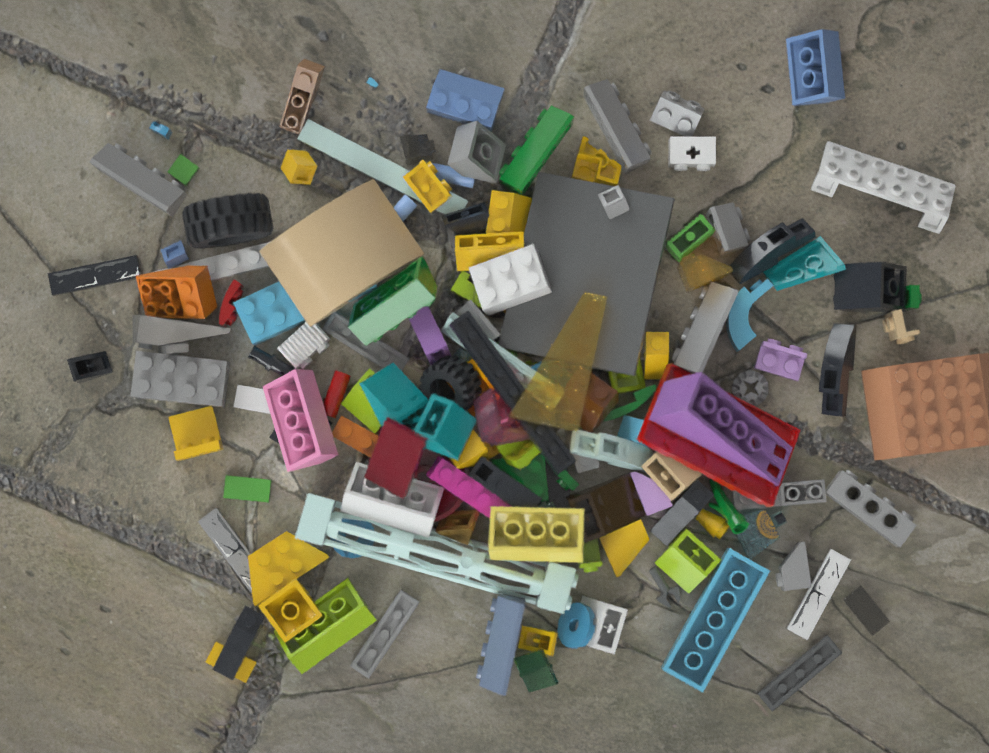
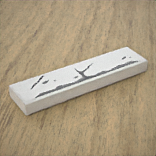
M829 549L811 582L812 587L808 588L786 629L808 640L851 559L833 549Z

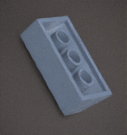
M498 593L497 599H492L490 612H494L493 621L488 620L485 634L490 636L488 643H483L481 656L485 657L483 666H478L476 679H480L479 686L506 696L525 607V598Z

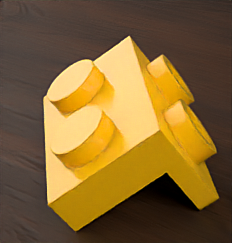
M421 160L420 164L403 176V178L429 212L432 213L453 197L450 194L452 188L445 179L440 181L435 175L439 171L431 161L426 163L424 160Z

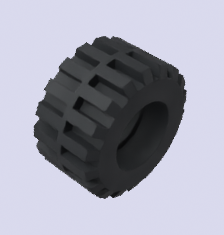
M448 355L424 370L419 380L421 382L419 390L422 391L428 400L434 394L455 402L467 411L480 399L479 395L482 393V388L479 386L482 382L477 377L479 375L478 371H474V366L471 363H466V359H459L456 355L452 357ZM447 382L451 384L455 392L449 388Z

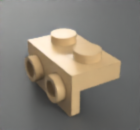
M902 309L886 314L885 319H883L885 333L889 334L890 342L897 341V345L915 340L914 336L920 334L919 329L906 332Z

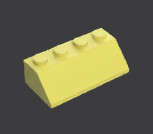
M491 507L488 549L490 560L583 563L584 509Z

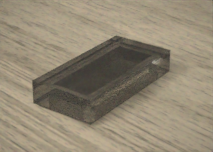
M862 586L857 587L843 599L871 636L890 622Z

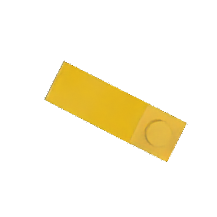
M524 231L455 235L457 271H470L469 268L524 248Z

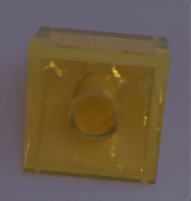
M695 253L683 257L677 267L687 293L725 278L733 272L731 266L702 254L695 256Z

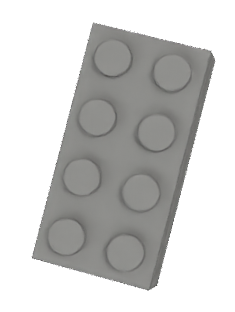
M136 351L131 397L225 408L230 362Z

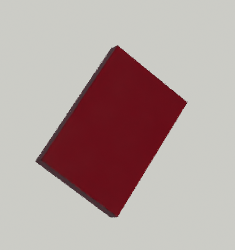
M388 417L382 426L364 478L404 499L408 494L428 438Z

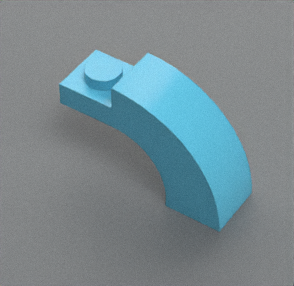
M759 279L750 287L751 293L744 286L738 292L727 316V334L736 352L757 336L749 325L748 314L752 304L774 286L768 279L764 282Z

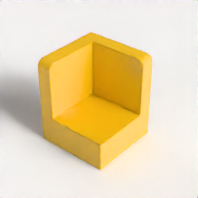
M287 149L281 170L291 184L311 185L317 169L316 163L307 151Z

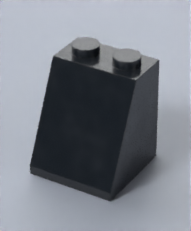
M887 262L845 264L846 270L834 273V310L845 312H892L902 309V312H906L907 266Z

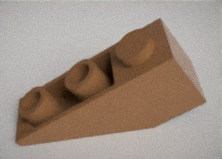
M303 59L297 65L280 128L300 135L319 88L325 66L307 59Z

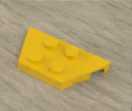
M287 531L248 556L253 605L257 606L294 579H298L327 560L329 556L305 541L295 538L293 534Z

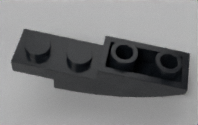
M803 218L788 226L782 222L752 242L734 259L727 270L739 284H742L777 265L778 257L815 238V230Z
M834 323L820 375L819 392L823 393L821 414L846 416L849 371L854 370L857 325Z

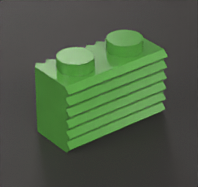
M699 214L684 229H681L677 235H674L670 241H667L666 249L677 262H680L712 236L715 229L703 215Z

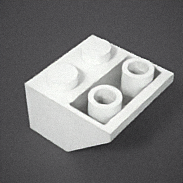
M582 595L580 603L591 607L595 614V619L593 618L595 631L592 639L586 646L615 654L628 610ZM578 622L575 625V630L578 628Z

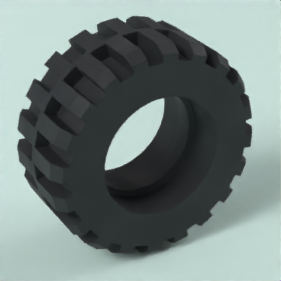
M240 193L209 198L185 206L182 212L187 243L191 248L196 249L225 247L259 240L271 235L274 229L269 199L260 193Z

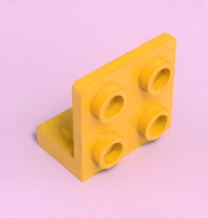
M212 406L169 417L176 447L174 455L177 461L224 450Z

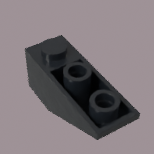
M483 456L469 474L474 480L513 507L537 508L543 500L492 460Z

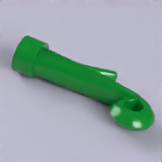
M709 478L712 493L718 503H709V507L718 511L728 521L727 524L733 534L744 532L749 526L748 521L743 514L739 513L727 497L720 483Z

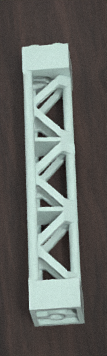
M311 493L307 494L295 536L297 539L321 546H330L495 594L502 593L525 598L527 603L564 614L565 610L570 609L573 597L569 596L571 587H576L579 577L575 573V568L554 562L526 561L544 566V572L524 561L500 560L514 563L534 572L533 576L484 563L485 559H490L489 553L477 552V548L488 551L489 544L470 539L468 545L473 546L471 550L453 542L455 541L453 539L438 534L434 528H432L429 538L404 530L401 531L400 529L344 512H333L335 507L341 509L342 502ZM342 518L367 521L390 531L391 534L389 536L341 521ZM341 531L387 544V548L364 545L338 535V532ZM327 536H328V537H331V538L336 539V540H338V541H341V542H343V543H339V542H336V541H332V540L326 539V537H327ZM413 539L441 542L461 551L462 556L414 543ZM410 551L459 566L458 568L431 564L411 556L409 553ZM378 553L391 554V555H394V558L389 557V556H385V555H382V554H378ZM399 557H402V558H404V559H406V560H409V561H411V562H414V563H416V564H413V563H410V562H406V561H403V560H399ZM482 571L528 584L530 587L523 588L505 585L480 574ZM449 573L465 575V578L452 575ZM469 577L475 578V579L480 580V581H482V582H484V583H480V582H477V581L470 580ZM519 593H525V594H531V595H538V596H537V598H533V597L526 596V595L519 594Z

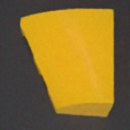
M583 136L571 178L617 186L622 166L615 160L610 159L602 149H595L588 143L589 139Z
M641 519L599 538L616 578L622 575L649 541Z

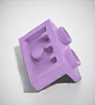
M774 339L761 342L754 369L799 381L804 360L807 358V353L802 352L803 348L790 345L789 348L780 346V341Z

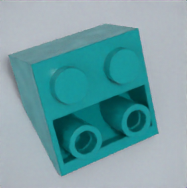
M432 394L414 431L428 438L425 446L426 449L459 460L477 420L455 402Z

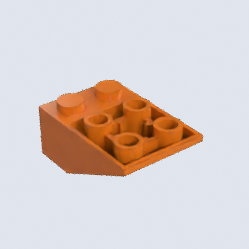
M183 266L136 276L146 316L205 319L218 307L208 266Z

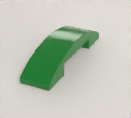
M655 384L633 392L632 395L635 402L612 410L603 422L620 418L638 408L656 390Z

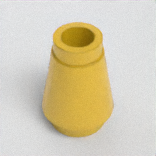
M704 508L695 518L713 538L717 537L719 540L729 529L725 518L708 510L706 511Z

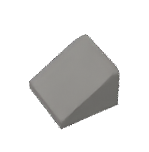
M619 185L598 194L609 219L630 210Z

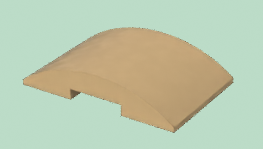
M374 179L348 191L319 208L259 251L309 327L320 322L348 304L353 298L424 255V252Z

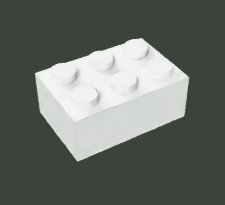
M534 244L469 268L482 310L488 316L552 293L539 251Z

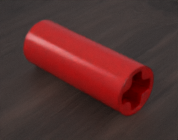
M337 370L333 374L323 402L326 415L335 419L351 378L350 375Z

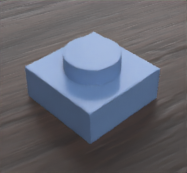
M181 240L161 249L168 269L178 266L189 259Z

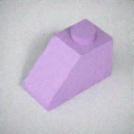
M637 472L630 473L646 516L673 506L670 498L653 479Z

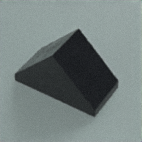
M106 351L67 360L73 381L77 383H83L113 372Z

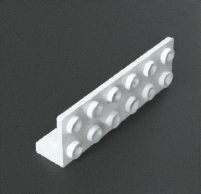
M829 141L826 143L819 171L811 187L812 191L833 197L840 183L924 212L919 220L918 227L940 234L949 217L955 191V185Z

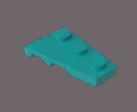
M819 236L778 262L777 265L764 271V275L774 285L775 290L779 291L846 270V267L825 240Z

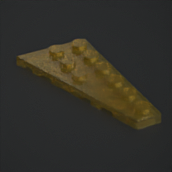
M584 292L509 417L578 432L605 310L606 296Z

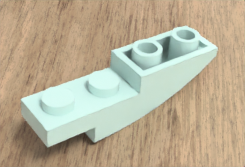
M577 429L572 431L571 454L606 461L609 465L646 473L641 466L653 455V450L633 441L605 433L595 434Z

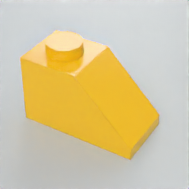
M646 332L644 334V379H661L669 360V332Z

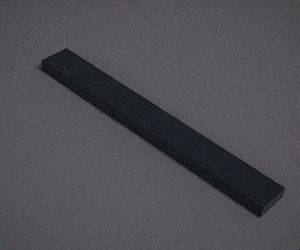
M467 311L449 324L450 328L555 474H560L575 463L576 459L471 313Z

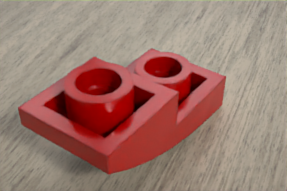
M235 279L230 284L220 309L219 324L225 328L227 325L232 326L238 317L236 314L237 310L231 304L233 301H238L244 293L242 290L244 286Z

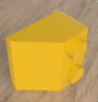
M492 190L486 234L525 232L532 198L516 193Z

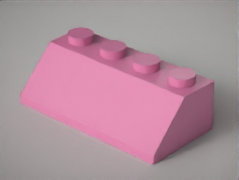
M295 369L263 386L288 472L318 465L338 456L313 370Z

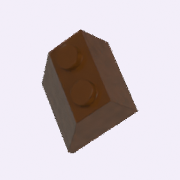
M581 366L566 384L563 390L565 393L555 407V411L583 431L594 433L619 402L618 391Z

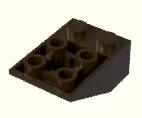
M630 472L566 496L570 509H584V543L605 536L646 515Z

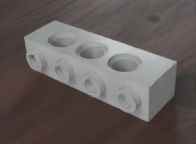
M838 471L825 489L826 495L894 546L901 547L917 526L912 522L914 518L905 511L898 512L893 508L895 504L886 497L883 499L875 495L877 491L870 485L865 483L863 486L856 481L858 477L851 471ZM850 487H854L858 491V496L854 500L847 496V491ZM870 500L876 504V510L872 514L866 510V503ZM888 514H891L895 519L894 525L891 527L886 526L884 523V518Z

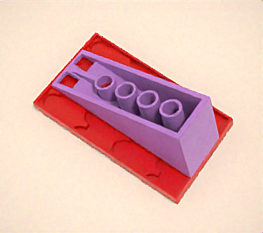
M672 363L667 364L636 440L666 457H671L693 471L706 475L728 489L739 492L758 504L765 505L766 507L773 506L801 430L724 391L702 372L692 374Z

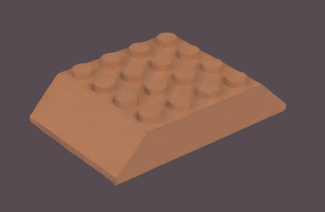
M989 353L907 363L861 371L874 461L989 445Z

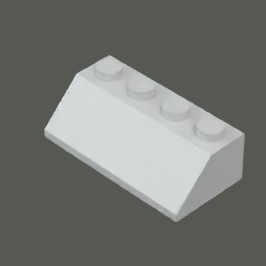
M356 462L344 492L340 512L429 538L444 488L413 479L407 496L402 499L364 478L368 465Z

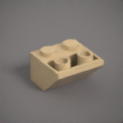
M659 452L653 454L641 466L671 501L682 494L702 475V473L693 471Z

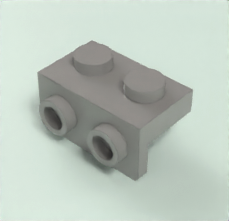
M663 91L650 121L685 137H692L704 112V108L696 101H687L680 98V95L674 91Z

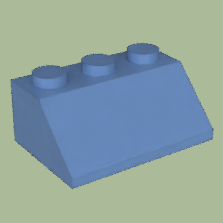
M820 29L787 38L786 45L792 105L828 103L845 99L839 32Z
M440 69L428 100L427 113L463 124L478 121L492 132L505 88Z

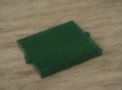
M543 649L523 654L513 659L520 672L519 676L523 679L529 693L559 683L552 669L553 665L549 663Z

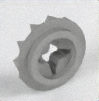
M744 371L735 378L732 392L734 396L753 406H757L766 399L769 393L768 382L764 375L757 371ZM757 381L758 383L754 389L758 396L752 392L744 396L747 390L745 383L752 384Z

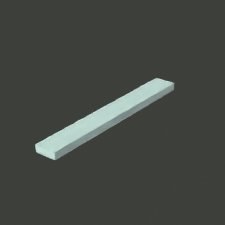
M307 119L297 138L299 141L422 203L403 178V176L410 172L409 170ZM450 192L453 197L437 208L436 211L445 215L466 208L468 200Z

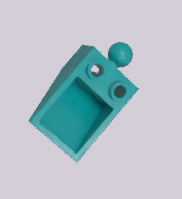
M394 362L359 383L381 426H383L385 419L389 417L409 429L415 430L429 400Z

